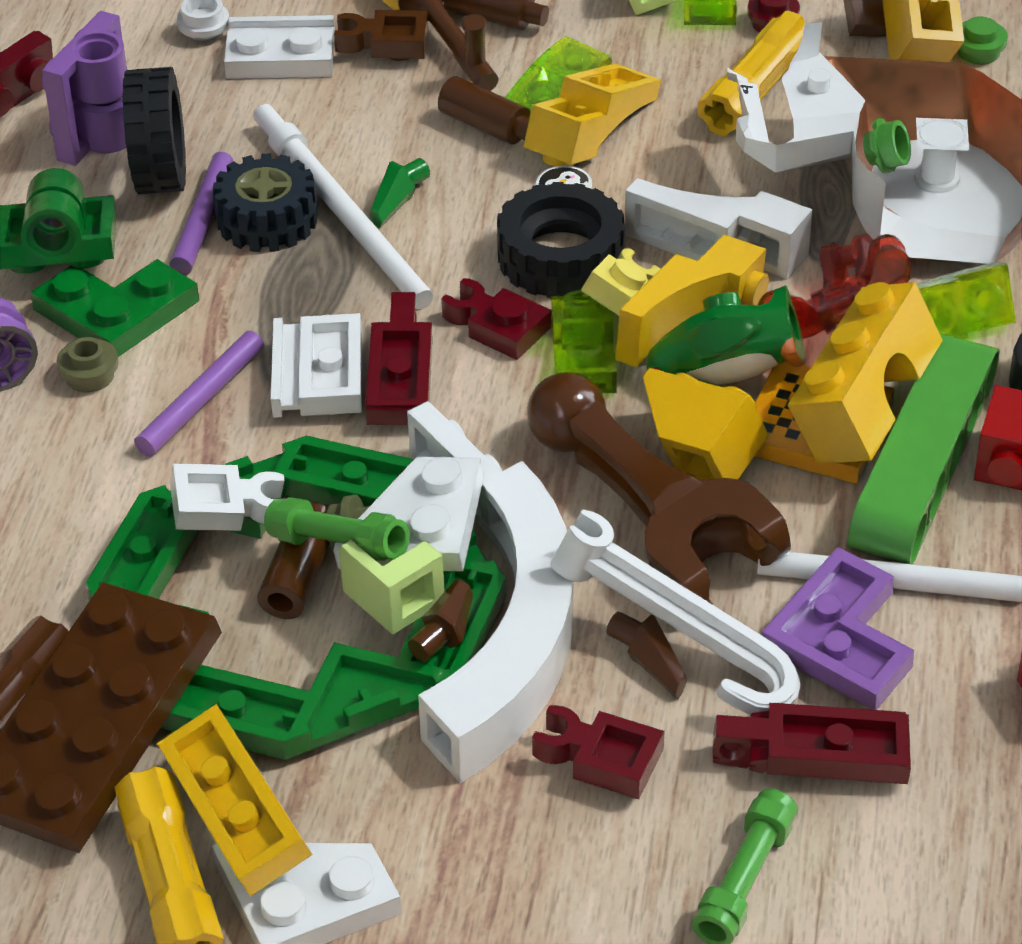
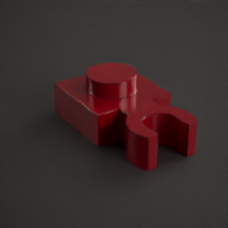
M463 278L460 281V300L446 294L441 298L442 317L446 321L455 325H468L469 338L516 360L552 328L551 309L505 288H502L492 297L485 293L484 287L479 282L472 279Z
M549 705L546 710V730L561 735L550 736L535 731L532 736V755L536 759L549 764L573 761V779L639 800L664 750L665 731L602 711L598 712L592 725L581 722L578 715L567 707Z

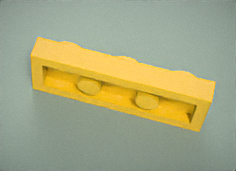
M217 704L157 743L238 880L250 896L313 855Z

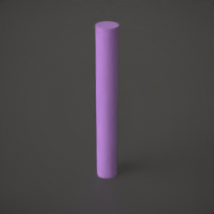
M216 152L212 156L170 260V267L183 275H187L192 271L214 215L213 182H216L217 174L220 171L227 172L226 165L233 162V158L228 153Z
M248 330L237 339L134 439L137 449L146 456H153L263 349L264 343L261 337L254 331Z

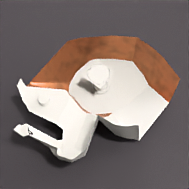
M822 22L804 24L803 37L798 51L790 63L789 70L782 77L793 116L794 138L787 143L775 145L768 140L757 84L749 83L747 78L727 67L728 80L737 82L742 117L737 118L736 142L745 153L773 172L852 158L853 206L862 226L874 243L878 255L995 264L1011 252L1022 240V99L983 72L962 63L823 56L820 53ZM877 118H884L886 122L902 121L910 138L911 157L909 163L898 166L895 171L887 174L882 173L877 165L872 166L869 164L863 149L864 134L873 130L872 124Z

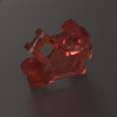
M864 233L854 236L849 245L840 247L836 242L821 246L820 263L823 272V288L810 293L811 299L808 301L799 296L790 295L800 325L802 339L815 336L825 330L827 335L831 334L837 328V324L840 323L862 287L878 282H884L888 285L909 282L912 271L910 258L906 253L904 244L898 237L884 234L873 240L869 234ZM855 267V275L848 277V269ZM775 290L766 292L759 300L758 305L770 302Z

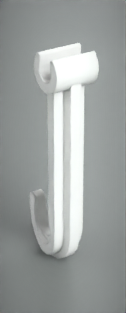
M581 511L574 526L571 525L550 562L553 569L560 576L574 582L588 581L592 576L728 662L758 678L768 688L769 693H762L730 679H723L716 690V694L721 700L734 708L751 715V713L768 711L769 702L793 704L795 702L801 684L797 669L783 650L762 635L612 542L614 532L610 523L595 512Z

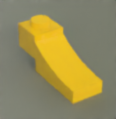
M616 63L564 76L559 98L532 105L523 147L543 154L542 161L555 167H574L575 163L597 157L599 146L626 117L642 106L657 100L661 79Z
M724 234L698 261L675 254L620 309L615 360L637 368L647 359L650 349L662 337L689 317L704 311L703 300L710 296L726 292H736L739 294L741 305H760L766 295L769 284L768 274L763 273L766 249Z

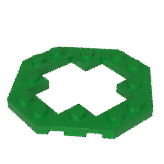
M306 435L283 443V453L256 463H252L249 457L246 456L223 465H238L240 479H251L254 475L261 472L283 474L285 481L281 498L274 499H283L284 496H289L329 506L330 504L341 503L344 496L358 495L365 507L371 506L414 459ZM166 485L142 492L136 498L86 581L89 601L102 582L157 599L160 598L198 530L176 529L171 491L167 489ZM244 517L241 531H224L261 539L266 529L264 524L254 521L251 517ZM472 530L464 570L443 571L444 591L455 579H461L470 586L473 593L464 638L460 644L451 649L444 645L428 661L418 660L409 650L408 641L425 626L422 618L415 621L398 657L334 642L309 691L201 665L164 721L161 729L174 732L217 704L246 750L286 760L419 708V694L451 676L470 661L484 646L506 597V577L494 560L488 561L476 544V534ZM190 608V609H193V610H196V611H200V612L209 614L207 611H202V610Z

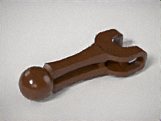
M571 372L557 373L541 381L531 393L527 404V420L530 430L537 440L555 451L575 452L576 463L604 481L630 506L645 525V546L649 565L710 604H713L709 599L710 579L708 569L703 564L706 558L721 552L740 553L757 564L759 559L761 566H767L791 550L786 520L777 508L753 485L746 481L731 478L697 480L668 465L643 448L613 419L607 411L605 399L600 389L587 377Z

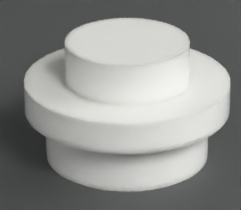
M184 0L181 4V10L177 15V26L182 34L194 40L209 41L228 28L229 13L223 7L221 0Z

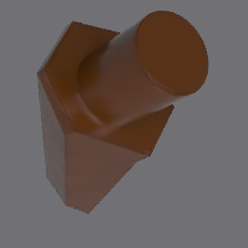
M455 579L433 606L421 617L425 626L408 641L409 650L418 660L426 662L444 645L451 649L463 641L473 600L472 590L467 583L461 579Z
M620 611L616 612L608 623L607 635L630 646L627 652L632 661L642 666L678 700L684 691L687 677L656 617L651 614L643 622H640Z

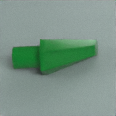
M417 158L404 166L394 161L389 162L369 212L374 225L379 229L408 200L412 199L416 189L415 185L430 177L429 166L422 158Z

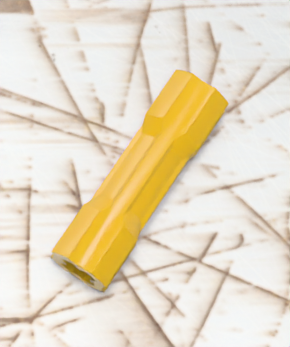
M785 11L780 17L772 18L755 37L754 44L730 69L747 78L749 83L757 84L760 101L789 69L790 63L798 51L803 37L804 24H806L803 16L800 14ZM727 74L717 79L698 101V116L705 121L710 132L727 137L731 131L736 130L737 118L742 117L737 82L728 80Z
M157 766L142 772H129L114 788L128 844L134 850L150 907L149 913L156 944H223L224 938L211 896L205 890L187 831L185 810L174 773Z

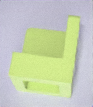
M352 540L339 546L343 592L392 635L421 618L445 592L442 554L426 541L384 566H381Z

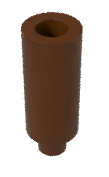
M444 0L446 10L467 16L479 14L486 21L520 30H525L529 23L544 26L549 16V7L535 3V0Z
M458 76L449 78L441 88L438 96V109L441 113L509 144L514 145L521 140L525 141L531 114L529 108Z
M315 502L311 503L314 511L327 513V507ZM309 537L301 545L279 542L257 594L258 603L264 611L280 619H294L301 615L330 545L329 541Z

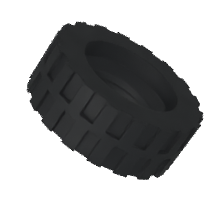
M170 66L126 70L124 72L122 93L123 122L128 164L135 192L140 195L184 191L186 184L185 135L180 94L174 69Z
M553 182V184L549 185L539 184L532 186V189L522 190L514 194L512 200H507L502 206V213H498L497 249L500 270L504 276L510 278L511 284L517 288L521 287L527 293L533 295L540 294L554 299H558V297H580L581 294H585L581 289L591 272L608 254L617 259L625 245L624 214L622 210L617 208V202L612 197H606L604 192L596 188H587L584 184ZM568 232L586 237L589 241L577 246L557 248L541 245L534 242L533 239L548 233Z

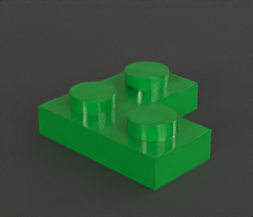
M158 259L115 287H112L83 268L69 266L30 292L34 311L77 338L94 337L111 343L115 347L118 357L199 302L197 283Z

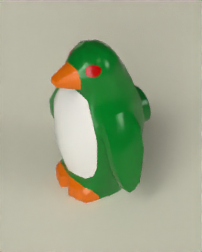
M787 286L775 289L770 302L762 305H741L739 294L736 292L720 293L704 299V311L683 321L650 349L647 355L646 368L647 370L653 368L675 375L677 373H685L702 382L723 385L758 376L784 362L790 363L793 367H800L806 364L807 360L801 329Z

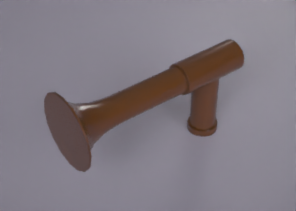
M444 0L398 1L400 10L428 11V21L453 52L455 60L470 80L489 91L496 87L499 81L498 75L486 61L485 30L487 21L483 16L479 14L466 16L462 22L464 35L442 4Z

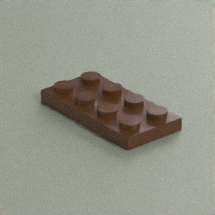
M102 582L0 731V825L80 853L117 796L114 787L123 777L133 771L221 635L222 631L215 616Z

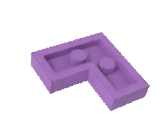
M837 547L762 631V636L783 650L796 668L871 710H877L913 667V649L866 624L892 595L894 576L840 547Z

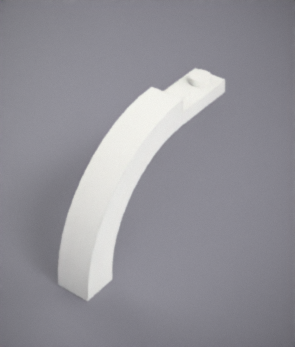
M427 401L407 411L410 457L412 459L416 457L481 458L484 478L474 521L496 544L506 560L515 585L509 607L500 625L488 642L470 661L455 673L418 695L421 741L461 784L489 766L513 746L535 722L551 699L563 674L571 647L573 581L560 576L550 564L567 530L554 500L538 477L523 461L502 471L498 462L491 455H484L466 438L464 431L455 420H447Z

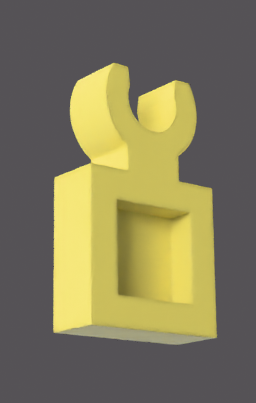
M625 248L617 259L608 254L591 272L581 291L619 316L620 309L660 268L656 265H653L651 269L639 266L632 259L635 251Z

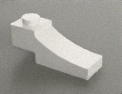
M637 178L625 192V236L667 252L698 261L725 234L765 248L764 271L788 280L809 255L813 209L764 191H760L755 197L714 196L677 190Z

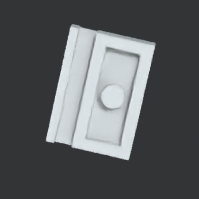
M334 15L229 17V31H227L224 58L226 79L332 77L335 32Z
M360 313L300 317V324L284 325L283 318H273L271 375L273 418L282 417L283 410L300 409L301 416L362 413V324Z

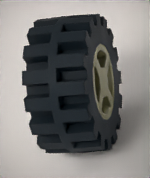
M271 153L261 154V159L254 160L253 156L250 155L242 157V164L233 161L226 165L227 172L220 171L217 174L216 182H213L218 230H221V236L226 241L232 239L233 246L242 249L245 245H249L252 252H260L262 247H269V252L280 251L279 245L285 244L288 248L297 245V237L305 240L311 235L310 228L315 229L317 224L315 180L311 170H305L304 163L299 160L290 163V156L280 155L278 159H272Z

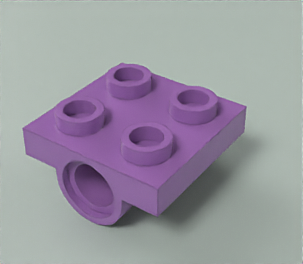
M99 11L42 70V86L46 92L50 116L49 130L53 136L57 161L76 166L89 151L113 153L126 148L122 93L124 72L127 70L119 15Z

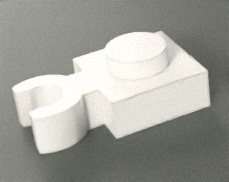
M173 464L170 489L175 527L178 530L241 531L244 517H251L254 521L264 524V515L268 505L275 500L274 498H281L285 481L284 475L277 472H261L254 475L251 479H240L238 465Z

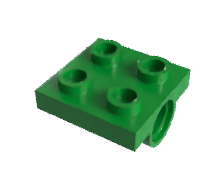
M50 168L39 172L33 177L28 186L26 203L0 205V270L11 269L15 273L28 274L40 271L46 265L69 263L70 266L75 268H90L102 264L104 260L114 259L117 221L114 195L85 198L84 187L73 173L61 168Z

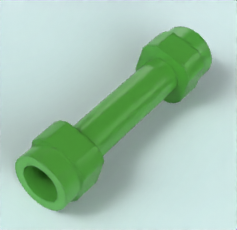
M288 497L287 499L273 500L268 505L264 515V526L267 533L271 537L278 538L281 542L301 545L309 537L343 544L352 540L374 560L385 561L386 559L394 560L406 552L410 541V532L407 524L401 519H396L392 514L371 512L362 520L316 512L313 510L310 501Z
M764 789L753 799L745 814L744 823L746 835L719 887L712 886L706 889L692 921L694 932L703 941L709 944H731L734 938L739 935L747 919L748 904L745 899L772 846L781 847L785 844L792 830L793 821L798 813L795 801L786 793L776 789Z

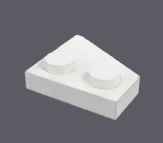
M416 457L358 519L364 520L371 512L392 514L396 519L403 520L409 528L410 541L406 552L426 541L442 554L443 571H463L484 478L481 458ZM336 542L333 551L337 567L341 569L339 546L343 545V543ZM386 559L385 561H376L381 566H384L387 563L391 562L392 559Z
M306 843L313 854L312 856L252 896L248 894L238 880L217 844L212 845L215 866L254 944H326L402 914L400 895L373 845L370 843Z

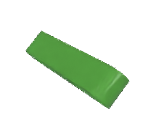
M939 333L943 341L921 378L915 380L856 504L848 532V548L899 563H914L991 391L999 362V348Z

